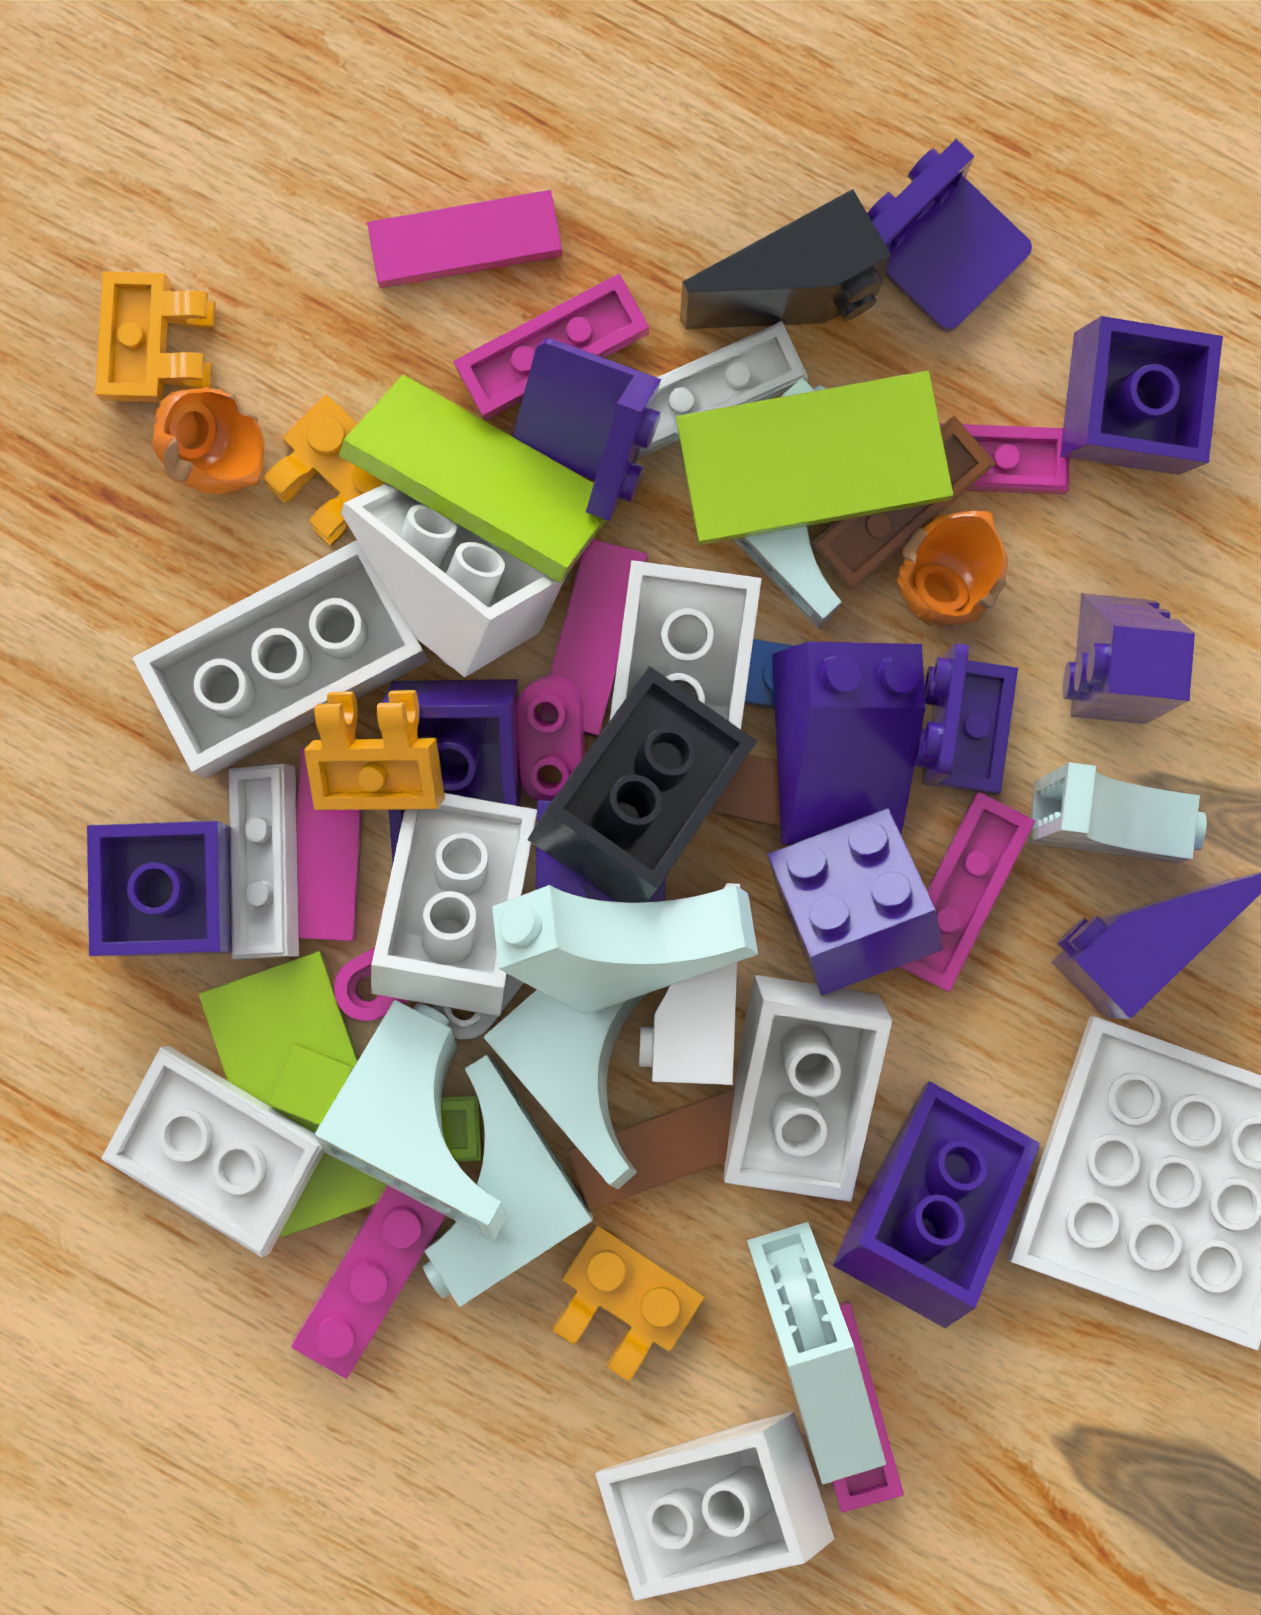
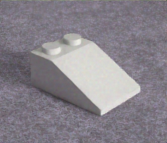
M387 483L345 502L341 510L343 518L415 637L438 655L445 664L454 668L463 677H467L539 634L565 580L564 578L561 583L555 581Z
M631 560L610 720L647 668L651 666L741 729L762 578Z
M444 793L445 800L438 809H405L371 965V994L500 1016L508 974L499 970L492 907L522 896L531 842L527 839L534 829L537 810Z
M727 883L723 889L734 885L740 888V884ZM737 962L669 985L654 1012L653 1026H641L639 1067H652V1082L733 1085Z
M754 975L741 1036L723 1176L725 1183L851 1202L892 1025V1019L879 994L841 988L821 996L816 984Z
M794 1411L728 1428L602 1469L595 1473L634 1601L803 1564L834 1540Z

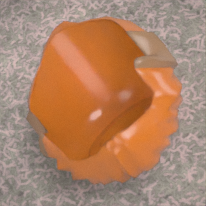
M209 387L170 392L167 397L162 399L160 407L156 410L152 443L153 449L157 457L164 464L168 476L175 481L183 482L191 488L211 494L244 489L246 486H256L259 483L263 469L265 441L258 424V418L243 411L235 394L223 393L222 389L213 390Z
M987 510L952 513L935 518L923 528H917L902 551L905 559L904 564L899 567L900 574L897 577V582L900 585V594L908 603L909 610L915 613L917 620H921L929 626L937 625L939 627L950 626L953 623L958 625L962 623H976L982 613L994 605L1007 583L1005 578L1008 569V556L995 530L993 514Z

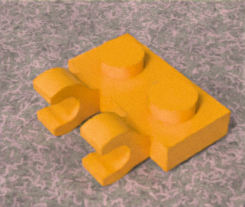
M103 271L95 395L102 401L161 402L164 398V384L188 389L211 388L212 363L204 362V354L194 352L166 353L168 323L190 328H214L216 303L208 301L207 292L195 290L170 291L171 280L165 273Z
M325 394L282 437L284 444L293 453L278 461L265 474L263 479L268 483L267 488L285 505L301 491L315 474L330 486L338 496L321 506L309 519V523L313 526L312 530L331 547L349 529L341 514L344 503L385 484V482L339 456L344 438L358 423Z
M416 690L390 691L388 693L389 703H379L377 705L378 724L383 739H356L358 706L354 691L329 692L327 694L328 704H317L315 706V721L321 740H313L304 749L314 810L439 808L445 800L437 740L436 738H417L419 701Z
M596 1224L561 1279L576 1289V1292L554 1324L553 1332L575 1345L600 1305L630 1325L606 1363L608 1364L607 1368L629 1382L653 1342L668 1352L671 1351L705 1296Z

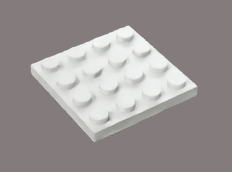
M1090 1016L1007 1259L1012 1263L1258 1351L1261 1343V1075L1104 1019Z

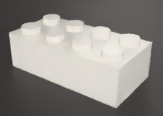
M357 540L132 657L191 772L204 779L315 722V706L317 704H328L327 694L329 692L354 691L357 700L429 662L420 642L415 637Z

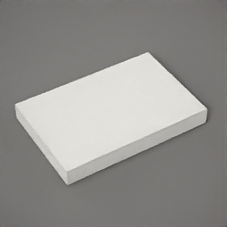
M164 1046L160 1047L101 1159L263 1258L270 1254L321 1160L324 1150L315 1137L314 1132L174 1048Z

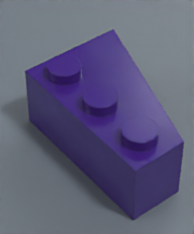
M1081 593L1075 662H1067L1063 679V698L1072 700L1071 717L1147 724L1190 701L1195 633L1180 620L1170 619L1171 613L1168 610L1159 609L1160 603L1156 600Z

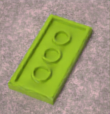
M929 371L675 417L698 546L949 501L954 496Z
M404 374L344 438L339 452V456L559 583L563 581L607 521L586 513L594 485L593 482Z
M322 951L199 993L227 1081L269 1105L268 1103L294 1043L354 1067L359 1060L343 1011L336 1001L334 984ZM269 1105L270 1107L274 1108L275 1110L279 1111L280 1113L284 1114L285 1116L289 1117L290 1119L294 1120L295 1122L299 1123L300 1125L304 1126L305 1128L309 1129L314 1133H316L317 1129L320 1126L316 1123H313L311 1121H308L306 1119H303L301 1117H298L296 1115H293L291 1113H288L279 1108ZM324 1152L285 1224L280 1238L374 1205L386 1184Z

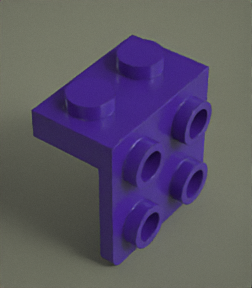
M957 139L941 154L934 148L929 150L909 172L907 177L912 182L897 197L893 196L890 192L886 193L867 213L891 254L885 276L939 329L945 332L957 329L1028 258L1032 250L1031 241L966 179L974 155Z
M544 339L537 346L534 353L513 437L573 472L595 480L586 513L610 521L621 500L632 502L640 485L644 466L636 464L641 447L649 448L659 423L661 412L654 410L653 406L661 379L557 340Z
M955 643L942 657H937L935 666H929L924 684L925 704L933 705L931 722L928 721L926 729L921 730L915 767L924 768L922 784L998 795L1001 793L1018 668L968 660L969 645Z

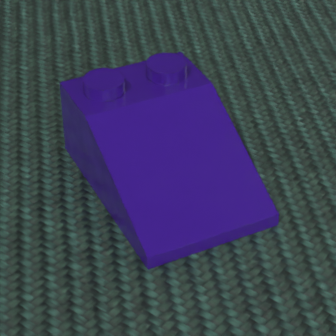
M805 642L772 653L781 845L798 843L885 809H889L900 835H902L926 709L922 644Z
M518 679L391 681L382 703H389L388 693L390 691L416 690L419 701L417 738H436L444 793L521 807L516 704L519 698ZM405 809L388 810L392 864Z
M1261 872L1227 879L1100 918L1096 915L1089 921L1084 917L1059 939L1057 944L1062 948L1063 952L1051 963L1104 1018L1131 1019L1261 894Z
M928 1081L920 1092L857 1208L832 1266L946 1329L976 1308L1040 1143Z

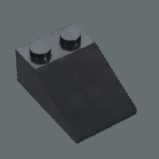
M854 189L682 281L680 320L685 329L772 326L781 321L784 325L824 324L839 315L842 316L844 321H848L863 314L877 302L874 296L879 293L880 287L883 284L891 254Z
M649 666L549 804L527 840L614 901L624 903L647 902L671 870L757 743V740Z

